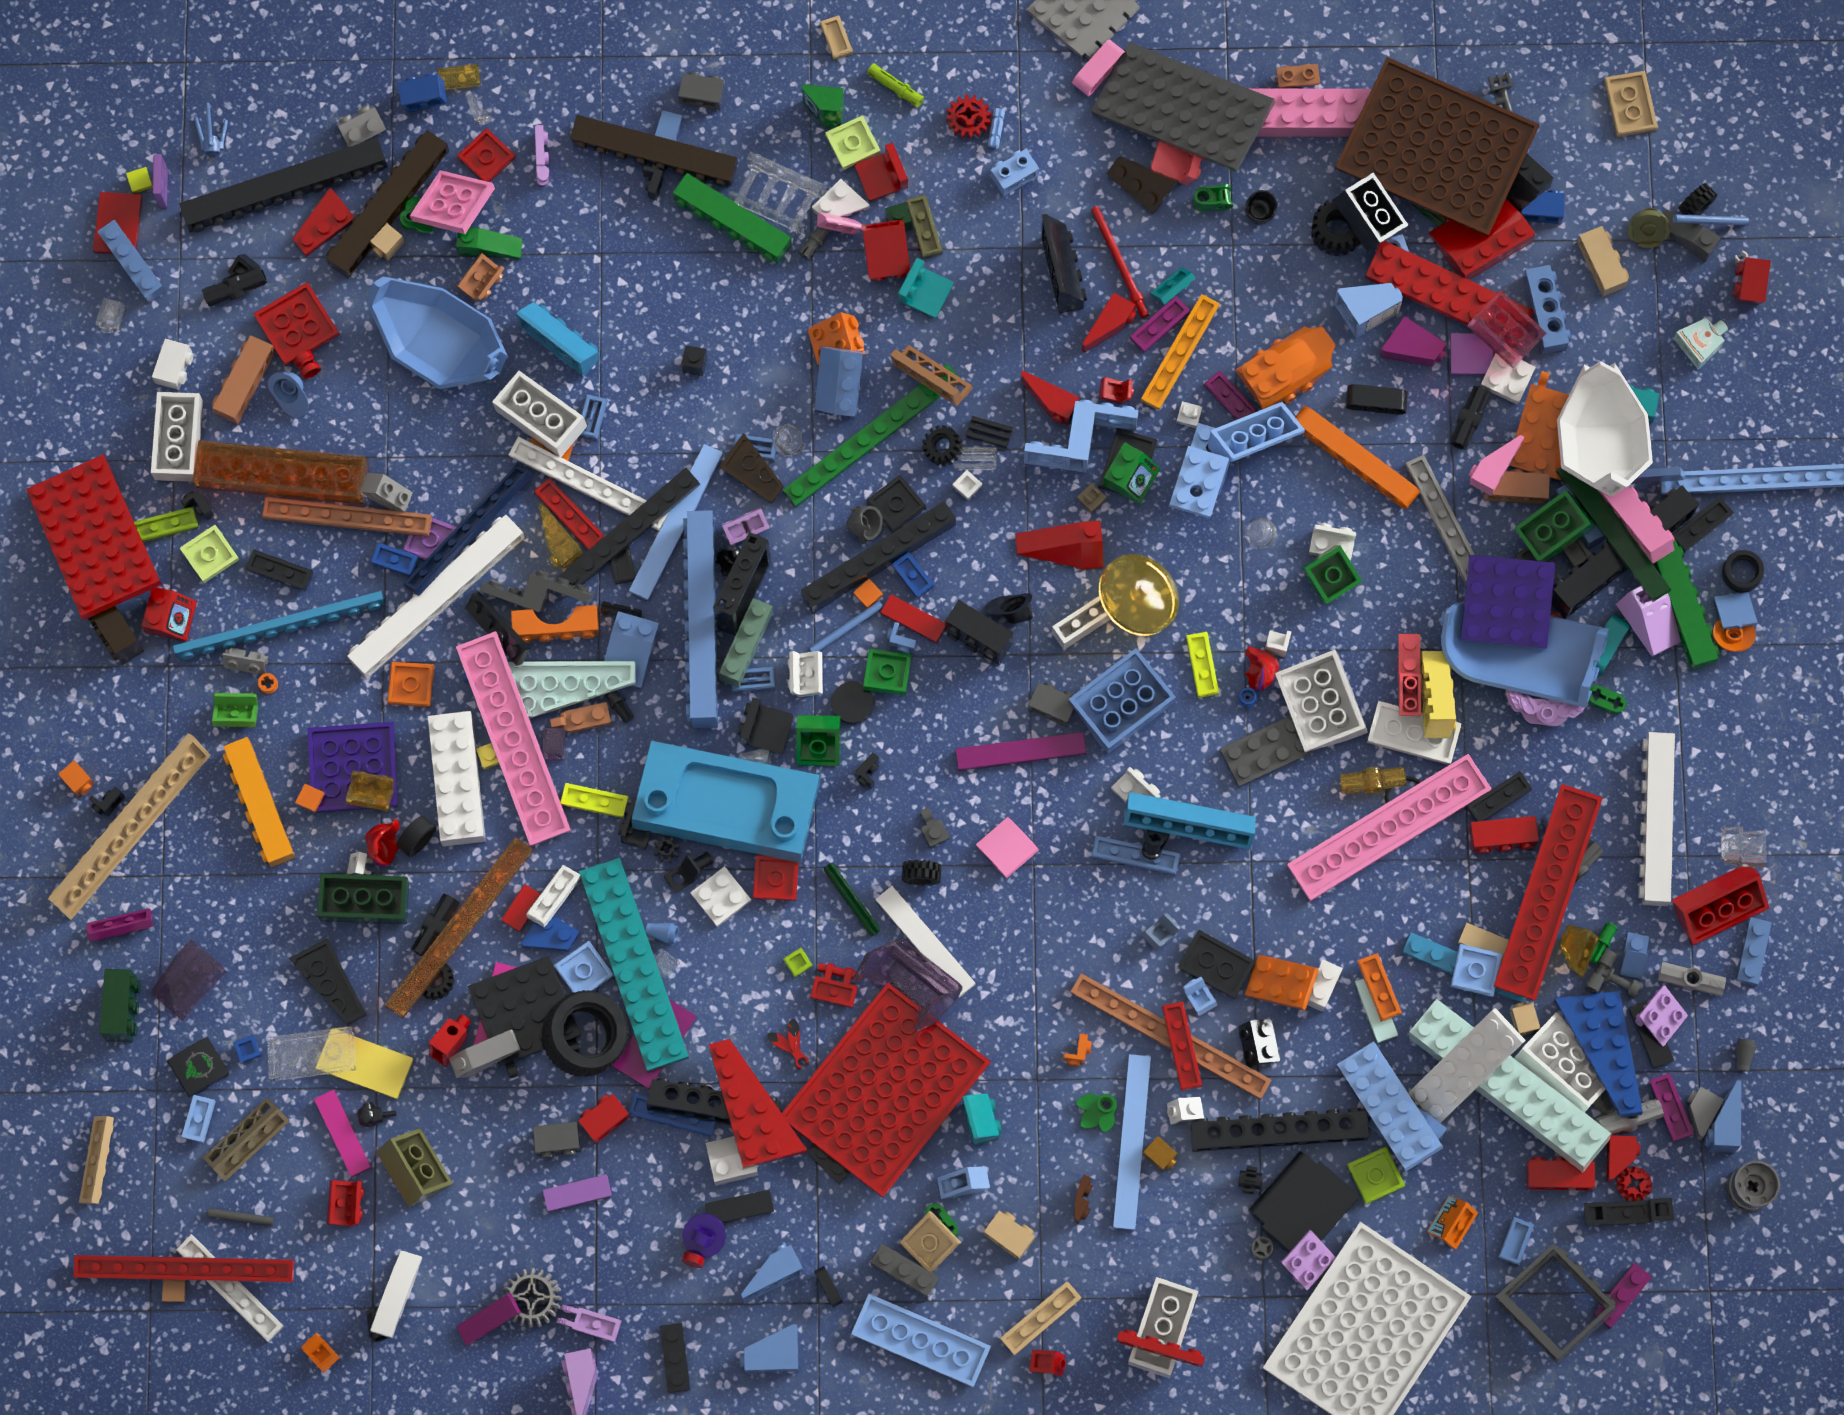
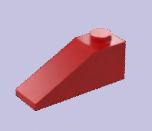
M1113 293L1082 343V351L1086 353L1123 330L1128 323L1131 324L1137 315L1135 312L1136 304Z
M1022 371L1020 381L1047 415L1051 417V420L1060 425L1063 423L1068 425L1074 413L1075 401H1079V397Z

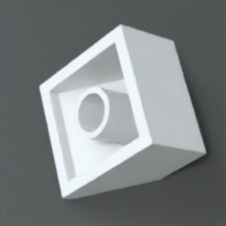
M734 1136L706 1143L716 1186L758 1176L756 1166L743 1169Z

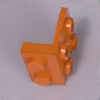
M840 312L809 327L808 333L818 365L820 362L821 346L863 351V355L865 354L864 342L858 330L859 324L854 315Z

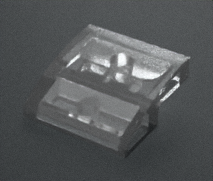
M1743 826L1721 828L1722 862L1743 867H1767L1766 830L1744 832Z

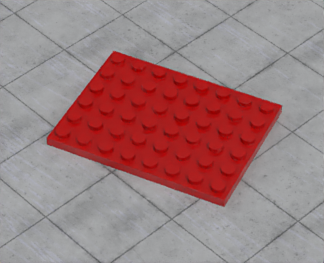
M887 982L782 1114L795 1131L876 1194L884 1198L959 1104L962 1096L967 1094L991 1064V1061Z

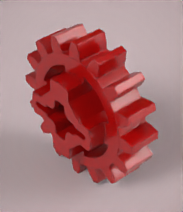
M965 94V99L963 100L958 96L957 103L952 101L951 108H947L948 116H946V122H949V130L954 129L955 136L961 133V139L969 135V139L972 140L974 134L979 138L980 131L986 133V126L991 124L989 119L991 118V112L988 111L989 105H983V98L977 101L976 95L969 99L968 94Z

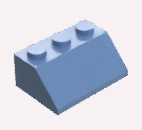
M821 346L815 410L836 415L856 416L863 351Z

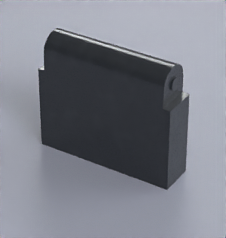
M1299 1151L1253 1203L1248 1212L1263 1225L1261 1230L1289 1254L1309 1230L1322 1241L1358 1200L1360 1195L1321 1161L1316 1164L1306 1154Z

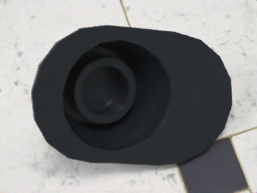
M1029 593L1001 596L988 602L985 606V612L989 615H1002L1010 624L1028 621L1033 618L1030 605L1033 596Z

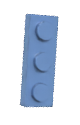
M1749 918L1736 981L1755 986L1759 985L1772 922Z

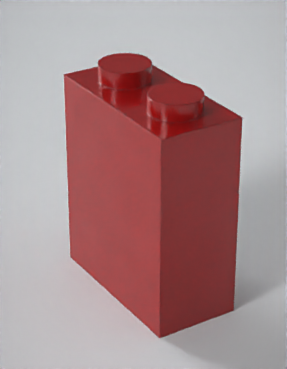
M903 220L861 225L869 279L881 281L888 276H894L895 278L905 277L910 271Z

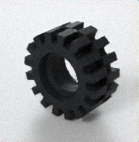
M1707 183L1701 184L1699 188L1697 187L1681 203L1679 210L1684 215H1700L1709 208V205L1713 203L1718 194Z
M939 425L935 426L936 430L929 429L930 435L926 433L924 436L927 439L922 440L924 444L922 450L925 456L938 466L940 464L946 466V463L951 465L953 464L951 461L953 459L957 461V454L961 456L962 452L960 449H963L962 439L946 425H942V428ZM941 439H948L950 443L949 448L943 453L936 452L935 446L937 442Z
M926 860L904 861L902 881L917 886L940 884L942 866L937 862Z
M431 958L427 962L423 961L421 966L418 965L417 972L415 971L414 973L416 988L427 999H442L444 995L447 996L449 991L453 989L454 974L445 961L442 962L437 958L436 960ZM437 971L442 975L443 979L439 986L431 987L427 985L426 977L430 972Z

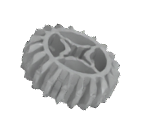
M531 1268L530 1275H528L526 1269H523L522 1273L524 1276L520 1277L516 1272L514 1274L517 1279L515 1282L512 1279H508L512 1287H504V1291L511 1293L515 1301L527 1304L528 1315L520 1313L512 1321L516 1323L521 1318L520 1326L522 1327L525 1326L526 1321H529V1328H533L534 1321L537 1322L538 1327H542L541 1319H544L548 1324L550 1322L547 1317L549 1314L552 1317H556V1313L552 1309L560 1310L561 1308L560 1305L555 1303V1301H562L561 1296H555V1294L561 1292V1288H553L557 1285V1280L549 1282L552 1275L548 1273L543 1277V1269L539 1270L538 1275H536L535 1268ZM529 1281L528 1289L525 1292L515 1294L522 1284ZM536 1281L545 1284L549 1289L550 1295L537 1292ZM533 1288L534 1295L539 1298L534 1300L535 1302L531 1306L530 1301L525 1298L530 1296L529 1294L532 1293ZM549 1302L541 1313L535 1315L536 1307L539 1304Z

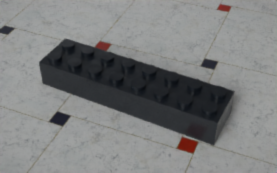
M1683 485L1678 489L1672 488L1665 495L1666 498L1662 502L1658 500L1650 506V513L1653 516H1658L1664 530H1669L1671 533L1692 518L1699 506V503ZM1608 542L1601 546L1602 550L1598 554L1593 552L1589 555L1582 567L1577 565L1573 568L1566 580L1561 578L1553 585L1551 605L1564 619L1570 617L1627 570V567Z

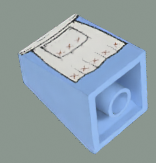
M1392 283L1340 288L1336 292L1334 305L1355 338H1358L1398 315L1403 296L1397 287L1394 288Z

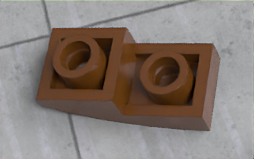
M1085 1174L1080 1181L1075 1199L1074 1221L1079 1224L1081 1219L1085 1221L1091 1210L1088 1208L1089 1201L1083 1199V1196L1088 1197L1093 1188V1185L1090 1184L1092 1178Z

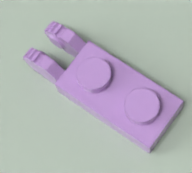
M536 125L534 133L536 181L541 187L549 183V168L545 166L549 165L548 152H544V145H548V133L543 131V125Z
M562 1305L561 1310L563 1312L575 1314L576 1318L574 1322L565 1318H558L556 1323L612 1342L616 1341L621 1320L583 1308L577 1309Z

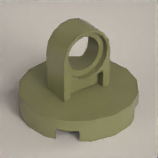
M1645 208L1633 215L1629 220V238L1631 241L1637 242L1640 247H1658L1662 241L1669 238V220L1664 214L1654 208Z

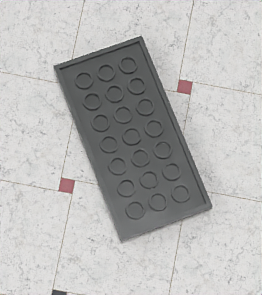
M1129 42L1125 49L1126 53L1122 54L1091 109L1092 115L1237 172L1275 104L1274 98Z

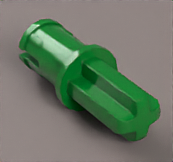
M1610 922L1605 923L1599 936L1594 939L1595 944L1587 956L1588 961L1598 964L1605 949L1610 948V942L1618 930L1617 926Z

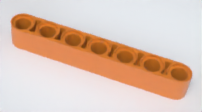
M1303 406L1295 416L1305 429V432L1302 433L1305 437L1401 508L1407 509L1419 495L1420 491L1415 485L1311 408Z

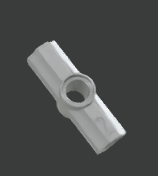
M1665 962L1661 963L1657 980L1683 987L1688 991L1696 990L1720 997L1723 995L1726 984L1725 977L1701 972L1697 968H1685ZM1687 975L1695 976L1697 979V983H1689L1687 981Z
M1653 1099L1641 1103L1642 1115L1628 1116L1630 1118L1620 1117L1617 1112L1596 1118L1595 1121L1612 1135L1621 1131L1633 1132L1639 1125L1662 1118L1664 1112L1660 1101Z

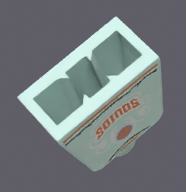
M1704 318L1677 331L1674 340L1695 367L1700 369L1722 347L1724 339L1721 335L1728 331V328L1722 320L1712 325L1707 318Z

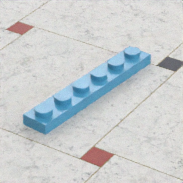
M1412 932L1402 952L1404 955L1452 975L1458 953ZM1495 988L1494 993L1517 1003L1524 1002L1526 999Z

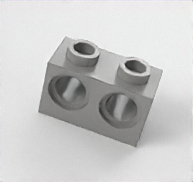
M367 473L360 490L362 494L386 509L403 512L406 511L413 492L388 476L378 473Z

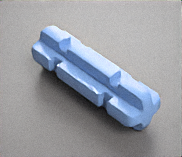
M995 108L993 111L988 147L997 149L999 147L1005 115L1004 109Z

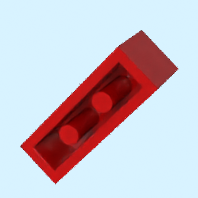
M1535 816L1471 822L1469 825L1472 852H1478V854L1491 853V850L1509 852L1512 851V848L1521 847V850H1530L1539 842Z
M1532 1157V1160H1528L1526 1163V1190L1593 1191L1595 1188V1161H1592L1583 1173L1563 1157H1555L1554 1161H1545L1544 1157Z

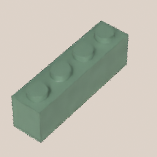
M752 599L719 671V681L738 688L741 686L746 671L773 615V606L757 599Z

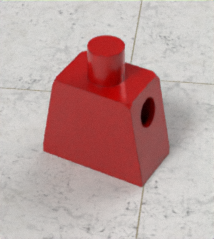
M463 1014L456 1021L449 1018L430 1040L429 1057L447 1068L450 1064L449 1058L457 1054L467 1040L466 1028L471 1023V1020Z

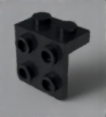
M752 697L751 703H747L744 710V715H746L745 723H740L737 735H740L741 744L782 754L793 722V715L763 706L761 699Z

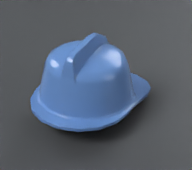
M288 371L273 374L268 380V389L280 407L291 417L298 418L303 416L307 412L309 404L307 396L303 391L301 378L297 374Z

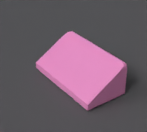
M818 212L817 226L820 228L852 235L862 230V224L854 219Z

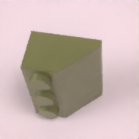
M421 1128L389 1139L376 1151L408 1207L428 1200L453 1184Z

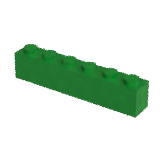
M686 173L673 192L675 203L683 209L688 208L695 217L701 220L703 218L706 219L716 230L722 229L727 232V235L734 241L740 240L747 249L753 252L756 250L761 253L762 257L768 262L774 261L779 264L792 245L789 235Z
M1675 540L1673 541L1674 551L1656 561L1653 565L1671 588V592L1668 595L1680 635L1681 645L1690 670L1693 671L1715 664L1720 653L1717 644L1712 642V629L1709 624L1706 625L1704 607L1698 603L1697 588L1690 581L1691 572L1689 566H1685L1682 559L1684 558L1683 549L1677 545Z

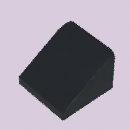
M241 254L237 256L228 272L231 275L236 273L242 274L259 267V265L246 254Z

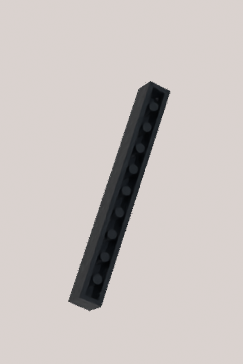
M377 137L181 202L179 205L189 232H201L205 227L222 225L226 220L232 218L240 219L247 213L261 212L266 207L272 205L279 206L287 200L300 199L305 194L311 192L318 193L326 187L332 185L339 186L344 181L350 179L357 180L371 172H381L388 166Z

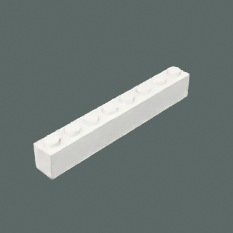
M1649 732L1646 739L1643 738L1642 751H1646V757L1642 760L1641 767L1642 772H1645V780L1641 782V793H1645L1644 801H1641L1640 813L1644 814V822L1640 824V835H1643V843H1640L1639 855L1643 856V864L1639 865V877H1642V885H1639L1638 898H1642V905L1668 906L1671 902L1674 733Z

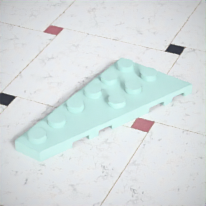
M635 661L523 662V664L517 666L513 662H508L529 719L634 685L636 682Z

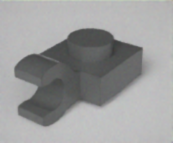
M928 807L920 810V814L926 824L921 827V831L929 847L932 848L949 840L950 837L941 819L934 821Z

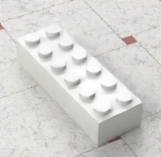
M471 711L428 716L441 844L445 847L486 842Z

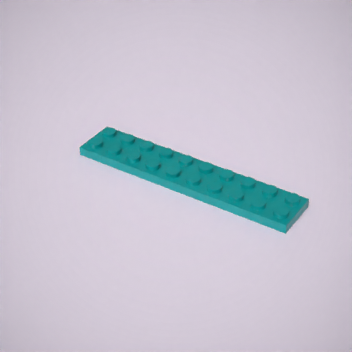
M620 857L579 871L647 1072L689 1059Z

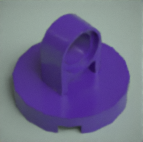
M708 1213L698 1214L690 1218L682 1232L683 1244L687 1251L698 1254L703 1258L712 1257L719 1253L724 1247L727 1238L722 1221Z

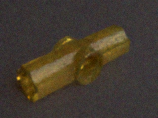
M1369 767L1363 769L1362 772L1340 774L1342 794L1365 791V793H1378L1386 788L1406 786L1404 767L1387 769Z

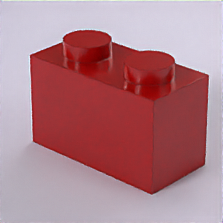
M614 1094L603 1096L598 1100V1105L595 1108L585 1110L580 1115L581 1119L578 1120L581 1127L595 1144L630 1118L629 1113Z

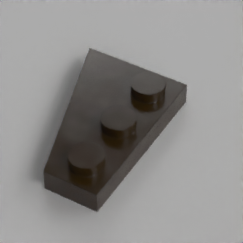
M1118 157L1106 173L1151 213H1155L1179 181L1164 176L1160 172L1147 169L1143 165L1124 157Z
M743 433L720 465V469L772 504L784 485Z

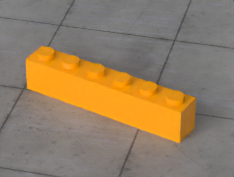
M245 737L225 745L226 753L222 755L226 765H231L233 772L230 773L234 785H239L240 792L237 794L241 804L246 803L248 811L245 812L249 824L253 823L256 829L252 833L256 843L261 842L263 850L260 851L264 863L268 862L271 867L294 859L295 855L249 738Z

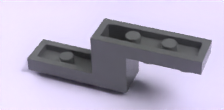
M542 570L530 573L523 594H521L522 590L518 588H504L501 582L492 579L489 582H483L480 589L484 593L537 612L544 611L551 590L586 603L591 602L594 593L589 592V588L580 584H577V587L570 585L569 580L557 577L556 580L549 577L550 574Z

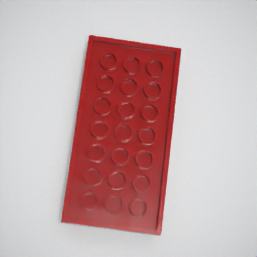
M104 454L26 489L82 620L162 585Z

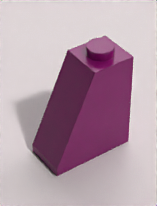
M1404 316L1381 348L1379 356L1386 359L1433 367L1437 361L1440 363L1447 354L1445 351L1447 344Z

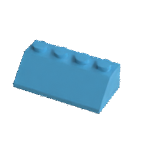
M533 302L516 313L519 327L581 376L585 377L600 359L599 349L593 343L589 342L587 344L582 340L583 337L579 332L574 329L572 331L566 327V323L559 317L554 318L551 316L550 311L541 304L539 306Z

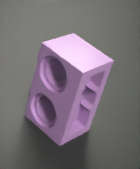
M761 507L722 524L730 545L746 539L749 532L757 534L769 529Z

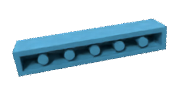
M1129 792L1124 807L1123 825L1250 850L1255 835L1256 817Z

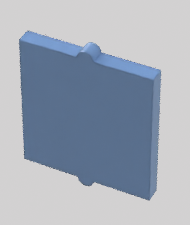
M1749 592L1729 593V595L1714 597L1723 630L1732 628L1742 629V627L1757 625L1758 622Z

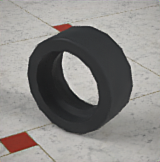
M1739 550L1729 555L1722 569L1723 581L1730 589L1740 593L1750 592L1755 589L1764 575L1762 560L1757 554L1748 550ZM1737 560L1749 561L1755 567V577L1748 583L1738 582L1731 575L1732 564Z
M423 815L416 818L399 837L397 847L407 856H415L431 840L436 831V826Z

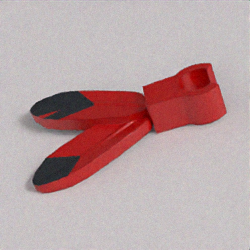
M791 1019L788 1024V1039L778 1033H768V1039L773 1045L792 1054L798 1069L801 1070V1066L798 1064L800 1060H805L806 1064L809 1065L808 1058L799 1049L800 1029L795 1019Z

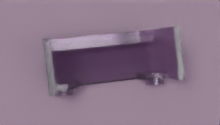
M899 939L867 952L853 978L854 982H858L868 977L877 986L886 985L888 982L920 1007L917 1012L919 1021L915 1027L917 1032L935 1024L955 1002L963 989L957 980L908 942Z

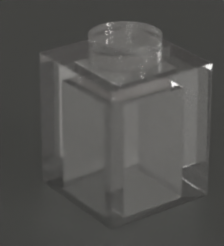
M103 298L96 319L102 331L112 333L113 331L120 332L127 312L124 303Z

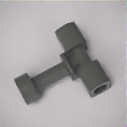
M1605 949L1598 962L1599 967L1596 973L1591 975L1585 989L1596 994L1602 983L1607 984L1608 981H1611L1628 991L1626 995L1634 999L1642 983L1635 979L1631 983L1614 974L1615 969L1611 966L1617 954L1609 949Z

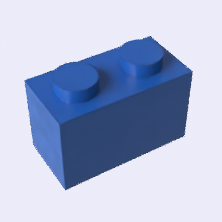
M428 73L424 77H411L405 79V81L398 82L401 106L407 112L447 104L445 83L438 74Z

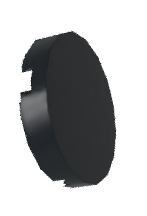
M849 681L835 689L831 698V707L834 715L840 716V721L846 724L861 723L870 716L873 710L874 699L871 691L863 690L864 684Z

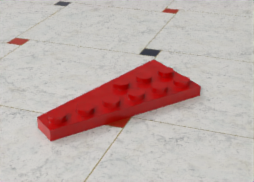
M727 1039L709 1044L710 1054L743 1169L807 1153L806 1147L732 1041Z

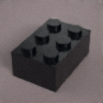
M1374 173L1344 190L1333 199L1367 252L1408 226Z
M958 600L945 620V632L951 640L955 642L961 641L969 651L973 653L979 652L983 655V659L991 664L995 662L1000 665L1013 645V632L961 600Z

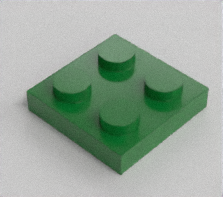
M869 648L863 690L906 696L912 654Z

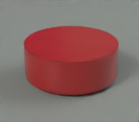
M685 1252L681 1261L686 1265L702 1268L705 1259L698 1254Z

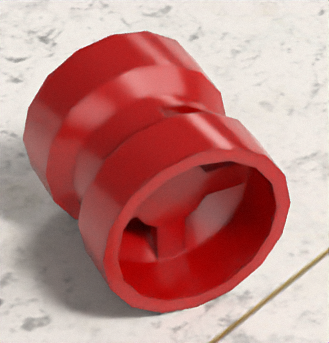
M311 350L303 351L293 359L296 367L300 368V374L303 379L312 378L321 371L319 364L314 361V355Z

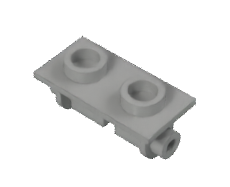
M231 647L222 654L223 668L250 672L252 674L263 675L266 673L265 664L267 665L268 656H265V653L250 651L249 656L245 657L246 650Z

